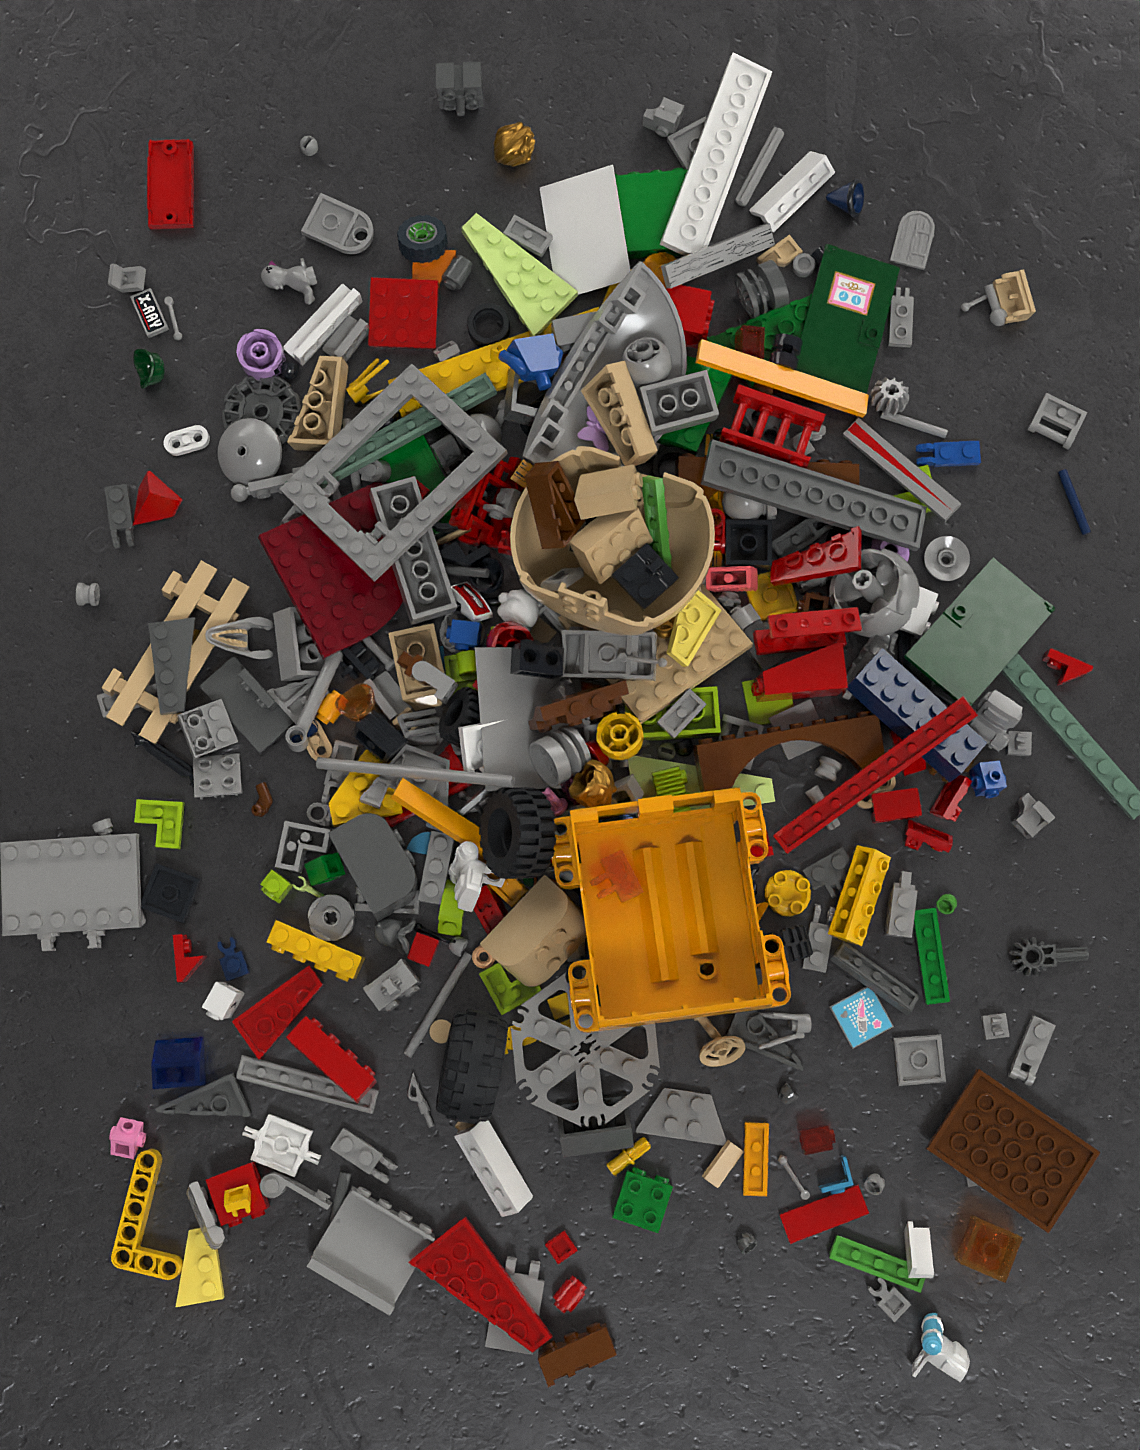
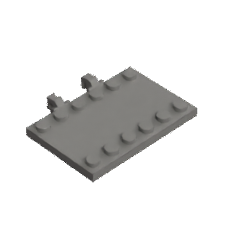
M139 834L0 843L2 936L37 934L38 940H41L42 951H56L54 942L56 936H60V933L83 931V934H87L89 939V946L87 948L94 949L101 948V936L105 935L106 930L142 927Z

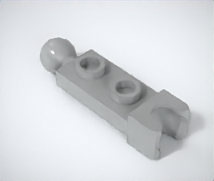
M303 466L293 468V473L250 482L247 487L242 484H236L231 489V497L235 501L242 502L249 495H252L253 498L263 499L269 497L271 493L279 492L283 494L280 488Z

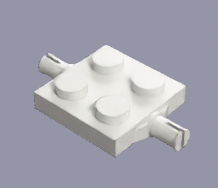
M268 1114L264 1126L259 1131L246 1126L242 1134L255 1140V1149L250 1160L293 1177L296 1176L300 1164L304 1160L318 1165L321 1155L308 1151L309 1141L313 1134L312 1130L272 1114Z

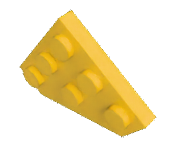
M365 750L358 760L382 763L369 750ZM350 772L329 802L333 828L339 827L361 814L371 813L380 817L401 814L402 806L391 799L395 789L388 787L380 809L360 802L362 794L369 789L374 780L380 775Z

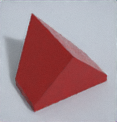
M147 471L138 488L133 525L173 517L183 500L151 471Z

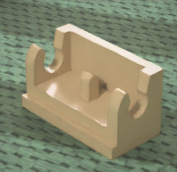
M1024 269L1001 275L1002 278L994 280L993 285L1000 308L1004 309L1008 315L1005 318L1004 324L1027 320L1036 310Z

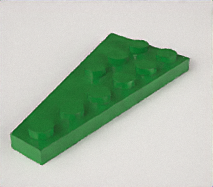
M812 293L810 296L792 301L789 305L771 310L766 314L750 319L740 326L729 328L719 335L708 337L706 341L769 361L770 354L774 352L772 344L776 334H791L799 338L801 337ZM743 379L752 388L755 382Z

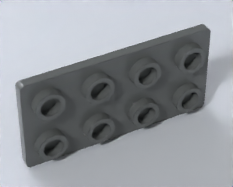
M234 656L200 685V688L213 702L222 699L230 721L259 753H262L294 724L293 720Z

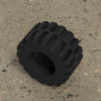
M462 687L449 699L439 722V733L443 740L461 748L458 727L480 723L478 691L470 687Z
M797 925L763 934V936L776 935L782 940L787 963L808 958L813 954L805 925ZM769 940L765 943V948L768 952H777L778 946L774 941ZM760 963L755 964L756 969L761 970Z

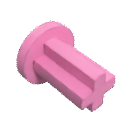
M546 788L545 792H542L547 797L546 799L550 801L552 805L551 810L554 811L555 817L566 811L568 802L564 798H558L550 788Z

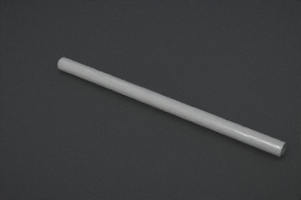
M318 757L316 761L317 769L509 788H513L515 785V777L510 775Z

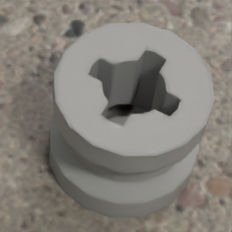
M78 583L76 587L77 605L90 604L98 606L100 600L98 583H92L91 585Z
M821 756L819 760L820 766L815 769L814 774L824 780L835 783L837 779L836 773L841 770L842 764L829 757Z

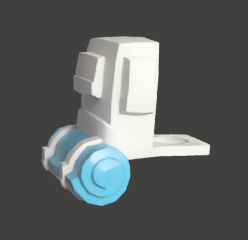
M928 1313L924 1316L921 1325L923 1349L912 1364V1376L916 1377L925 1363L929 1361L952 1378L961 1382L968 1371L970 1363L967 1350L959 1342H952L944 1336L941 1318L936 1313Z

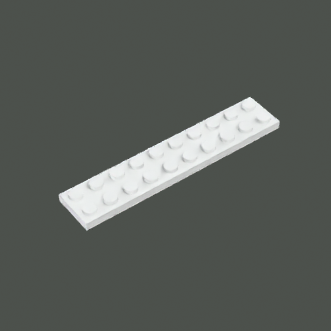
M732 53L660 245L683 256L708 247L772 71L738 54Z

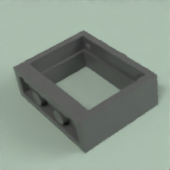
M510 368L508 370L503 419L532 427L539 409L516 403L518 381L521 378ZM557 371L554 373V375H553L552 377H550L551 383H552V381H553V379H554V377H555ZM536 380L527 381V382H531V383L537 384V383H536Z

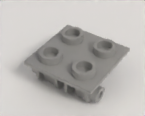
M240 753L203 756L193 759L194 798L200 797V799H203V797L212 796L217 798L219 795L221 797H224V795L238 796V794L243 793Z

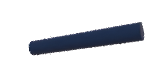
M1067 469L1061 470L1058 474L1082 535L1089 534L1091 532Z

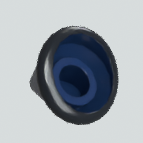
M854 179L852 182L828 193L826 199L850 214L851 217H858L864 205L863 183L860 179Z

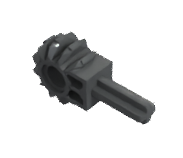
M1026 937L1021 938V944L1018 942L1013 944L1017 951H1010L1009 953L1016 958L1010 961L1011 965L1018 964L1015 971L1017 973L1023 971L1026 977H1029L1031 972L1034 976H1039V970L1046 971V967L1057 966V962L1087 961L1089 958V952L1086 947L1056 948L1055 944L1044 945V941L1037 943L1036 937H1031L1029 941ZM1029 950L1032 951L1035 956V959L1032 963H1029L1026 960V953Z

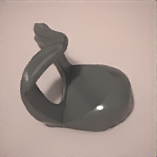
M386 918L380 920L374 928L375 938L383 945L396 949L402 955H407L409 953V943L405 938V934L413 930L416 920L414 918L406 920Z

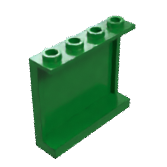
M675 168L672 171L652 170L649 173L630 172L627 175L615 174L629 260L646 259L648 256L659 252H665L673 256L681 255L660 245L688 169Z

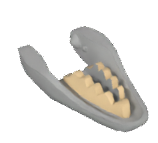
M262 617L247 618L212 627L205 633L207 642L224 650L255 659L273 657V652L269 649L265 651H249L248 649L249 629L270 630L273 628V622L269 619Z

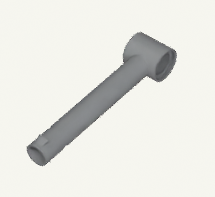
M342 652L326 658L296 725L290 727L286 732L285 737L288 747L294 752H301L308 746L307 733L340 661L343 662ZM293 736H303V740L301 742H291Z

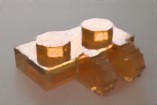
M622 849L601 859L600 863L605 873L589 881L591 886H597L609 878L612 886L601 890L597 894L598 899L616 892L621 903H624L644 892Z

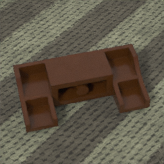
M619 680L617 683L604 687H592L552 700L551 704L535 707L534 717L528 721L530 730H539V733L552 730V725L566 723L571 727L583 723L582 719L590 717V720L603 717L604 712L615 710V705L623 703L621 696L629 694L626 680Z

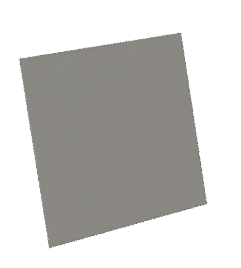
M512 647L475 648L480 724L501 721L481 728L484 773L514 776V787L536 789L569 788L572 785L574 776H570L569 780L556 787H551L539 777L529 756V746L531 743L544 736H549L551 732L558 730L562 726L568 725L566 723L552 725V730L539 733V730H530L528 721L534 717L535 707L552 703V698L547 692L562 678L546 679L510 674ZM524 652V658L529 662V656ZM546 655V662L550 665V658ZM571 679L572 683L570 685L575 692L582 691L581 679ZM572 726L585 741L584 727L575 728ZM485 785L486 791H496L497 789L502 788L499 786Z

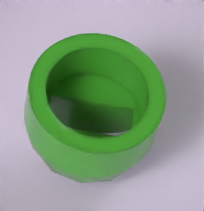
M946 893L937 901V908L943 914H951L957 907V899L952 894Z

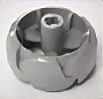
M871 548L861 550L860 571L834 575L832 577L829 587L830 604L833 609L851 608L850 602L863 596L868 602L874 603L873 614L862 613L860 616L862 630L854 631L853 633L865 637L887 636L902 628L909 621L912 608H917L920 596L919 582L911 566L899 554L883 548L882 551ZM897 577L899 579L898 589L895 596H892L890 602L883 598L885 592L883 587Z

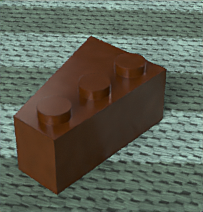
M559 461L535 463L524 478L542 549L565 548L586 519L581 520L574 501L575 494Z
M600 1322L593 1323L586 1327L587 1331L578 1334L577 1331L565 1335V1340L555 1343V1340H552L541 1346L542 1349L538 1351V1362L548 1388L555 1385L554 1380L566 1375L570 1378L576 1375L575 1372L586 1367L591 1368L617 1355L606 1323L600 1325Z

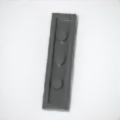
M844 941L840 943L830 959L906 1016L912 1012L920 998L919 995Z

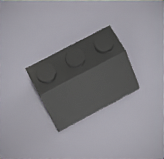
M626 1092L603 1095V1102L607 1106H613L626 1096ZM578 1099L556 1102V1104L568 1110H575L579 1102ZM628 1107L606 1124L604 1114L600 1115L602 1118L601 1125H598L595 1116H591L588 1119L589 1126L587 1127L583 1121L584 1116H581V1126L557 1116L563 1157L633 1148Z

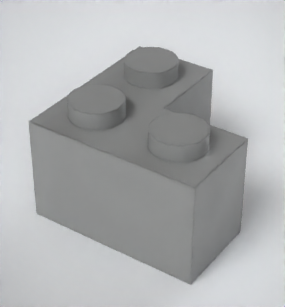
M285 821L275 867L302 873L307 851L330 854L332 840L328 832L332 830Z

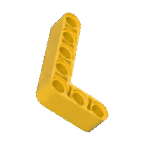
M148 1149L141 1152L135 1161L111 1261L119 1269L171 1280L181 1274L183 1259L175 1254L141 1246L162 1164L161 1153L155 1149ZM147 1154L154 1158L152 1167L147 1166L144 1162ZM140 1178H144L148 1182L146 1191L141 1190L138 1186ZM134 1202H138L141 1205L142 1211L140 1214L133 1212L132 1205ZM128 1226H132L135 1229L136 1235L134 1238L127 1236L126 1228ZM121 1250L129 1253L130 1258L128 1262L121 1260ZM144 1256L152 1258L153 1265L151 1268L144 1265ZM167 1261H171L176 1265L175 1273L167 1271Z

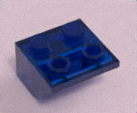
M204 1038L156 1040L151 1064L152 1089L206 1085Z

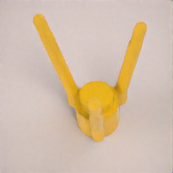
M376 358L355 381L349 384L346 391L355 403L361 401L365 404L367 401L376 398L384 390L366 395L369 390L365 384L389 363V360H385L369 373L379 362V359Z

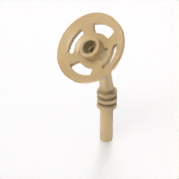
M707 1017L693 1019L694 1021L698 1020L713 1039L704 1045L699 1052L700 1061L704 1065L711 1067L723 1066L734 1062L742 1056L746 1047L741 1038L736 1036L722 1037ZM732 1047H737L735 1051L727 1055ZM709 1054L711 1057H718V1058H709V1057H707V1055Z

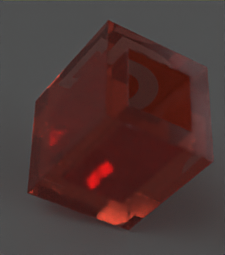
M823 1124L798 1129L801 1149L804 1155L833 1150L832 1144L836 1143L833 1129H829L828 1125Z

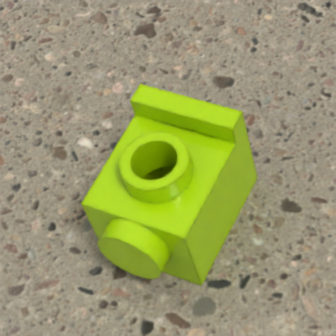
M271 870L260 884L263 886L261 889L263 893L279 904L293 888L292 883L274 870Z

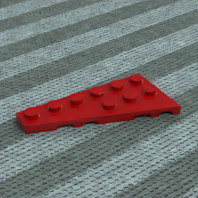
M467 1217L459 1221L408 1262L424 1272L431 1280H435L442 1285L449 1293L471 1309L482 1314L493 1325H497L504 1330L511 1338L532 1353L553 1337Z

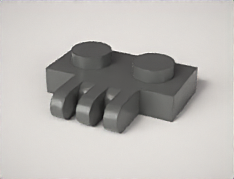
M842 847L802 870V873L809 881L813 891L824 886L831 899L836 897V894L832 888L835 887L838 893L841 894L843 888L840 883H845L847 877L845 872L849 871L851 861Z

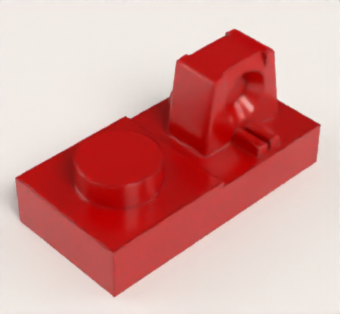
M959 775L950 783L947 781L930 813L935 817L956 822L962 812L958 803L966 795L972 781L962 775Z
M908 820L905 835H907L905 846L918 850L922 843L925 842L936 851L950 852L953 845L952 835L913 820Z

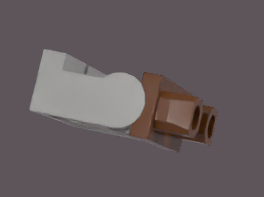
M404 651L397 660L399 666L405 669L404 674L412 681L416 679L421 685L430 686L436 690L434 696L445 705L458 687L456 681L426 662L419 654L413 657Z

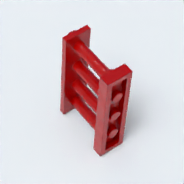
M739 384L733 403L738 404V409L731 428L723 427L719 441L807 469L811 457L804 454L812 431L819 432L826 414ZM748 408L760 412L752 437L739 433ZM769 416L782 420L774 444L761 440ZM791 423L803 427L795 452L783 448Z
M858 607L768 615L769 629L755 630L753 638L757 655L819 650L837 642H843V647L846 646L845 632L861 631L862 626Z

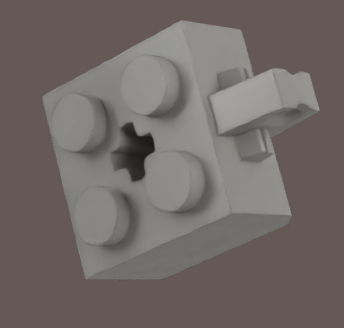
M400 959L397 964L381 974L372 983L363 987V989L379 1011L386 1010L390 1012L401 1004L399 1001L404 995L410 997L420 989L417 985L421 981L406 960Z

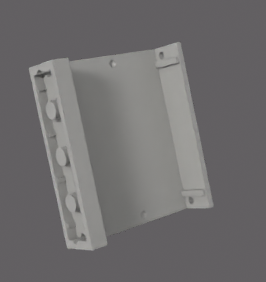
M352 1186L309 1258L307 1267L390 1316L395 1308L397 1298L416 1268L408 1262L428 1247L431 1241L434 1242L435 1234L432 1233L433 1229L424 1223L418 1225L411 1221L413 1217L406 1212L400 1210L397 1213L392 1210V1205L384 1199L380 1198L377 1201L370 1197L372 1193L361 1186L357 1189Z

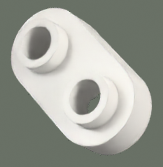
M195 425L167 434L164 438V447L171 455L179 456L205 448L209 444L210 436L204 427ZM197 436H202V440L199 442H196L195 438ZM180 442V446L178 448H174V443Z

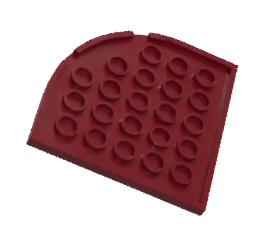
M374 482L328 504L357 532L361 530L364 534L367 532L371 533L378 521L370 500V489L382 486V483ZM305 514L258 536L261 545L323 660L375 634L394 616L403 602L392 566L374 582ZM381 536L377 541L380 542L383 537Z

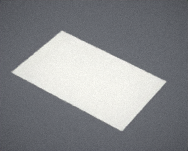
M613 165L540 187L546 232L553 236V240L549 245L553 273L577 290L578 295L620 283L630 272V265Z

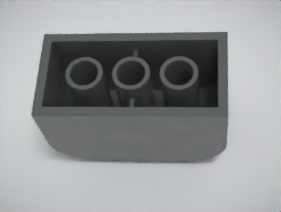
M361 814L328 832L329 837L378 922L414 900L419 889L418 877L413 868L416 866L415 860L408 849L405 851L402 849L405 846L403 839L397 829L391 830L386 820L376 814Z

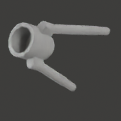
M758 1012L762 1017L789 1020V1029L795 1032L794 1034L759 1045L758 1049L760 1050L793 1039L804 1038V1033L811 1031V1017L809 1014Z

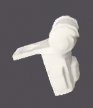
M465 841L457 847L456 856L453 863L449 866L448 874L451 881L456 884L454 893L458 908L472 912L480 895L482 883L502 887L505 879H490L486 874L492 873L485 863L478 860V847L471 841Z

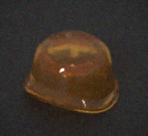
M364 683L356 684L336 699V709L352 722H360V720L375 710L373 689Z

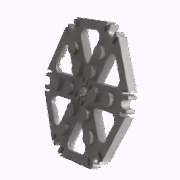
M582 970V978H581V979H583V978L585 977V975H586V971H585V970ZM564 973L520 1005L529 1009L528 1013L522 1009L517 1011L524 1016L523 1022H512L514 1026L521 1027V1031L511 1028L516 1084L520 1080L526 1079L518 1088L520 1090L525 1086L531 1088V1093L526 1096L527 1100H531L535 1094L538 1096L530 1104L581 1126V1116H584L583 1121L587 1127L589 1126L588 1119L591 1116H595L598 1125H601L602 1118L600 1115L604 1114L606 1124L650 1091L641 1086L643 1083L646 1086L653 1087V1083L648 1082L646 1077L649 1073L655 1075L659 1073L656 1069L650 1068V1065L660 1068L655 1023L641 1025L646 1030L648 1055L644 1059L636 1058L610 1046V1044L634 1027L591 1033L579 1031L576 1028L574 1013L571 1007L570 983H567L566 973ZM558 990H564L568 995L571 1028L541 1015L538 1011L539 1004ZM582 1015L579 1019V1025L583 1028H589L593 1023V1019L589 1015ZM526 1037H532L561 1051L535 1070L529 1071L524 1066L522 1042ZM596 1040L591 1044L592 1046L589 1048L591 1052L589 1054L582 1052L574 1056L579 1052L582 1041L587 1044ZM600 1068L632 1083L633 1089L631 1093L613 1106H607L603 1102ZM575 1071L578 1107L575 1110H568L550 1102L547 1099V1092Z

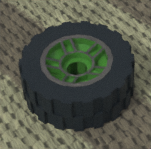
M417 215L416 217H410L398 228L399 250L407 260H411L414 263H429L439 259L447 250L446 227L441 220L434 216Z

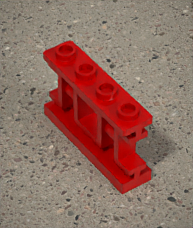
M510 457L508 463L501 460L496 465L493 474L488 472L456 503L455 508L451 512L449 524L465 531H469L473 524L482 529L478 540L483 545L498 548L502 530L509 531L513 518H503L502 520L491 518L489 524L484 522L488 511L484 510L483 506L489 503L482 500L488 482L498 488L492 502L494 505L501 488L516 489L521 492V497L525 488L510 478L522 462V459ZM503 471L509 473L506 482L500 480ZM474 505L479 507L476 516L471 514Z

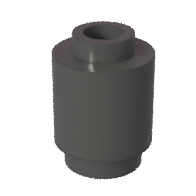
M457 255L456 258L452 259L442 275L443 284L451 290L461 289L472 271L471 267L473 264L467 258Z

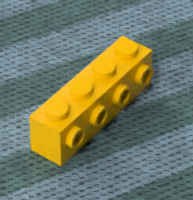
M857 845L828 931L829 935L845 942L859 946L863 945L886 872L889 868L890 856L876 849Z
M277 920L266 941L272 944L270 949L284 954L285 950L293 953V959L305 963L306 960L315 963L314 968L323 972H327L328 969L337 972L335 977L347 982L349 978H357L365 960L363 956Z

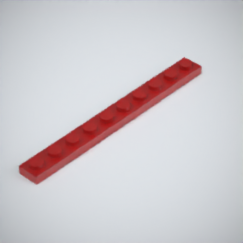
M964 696L960 697L773 834L774 838L788 854L977 717V712Z

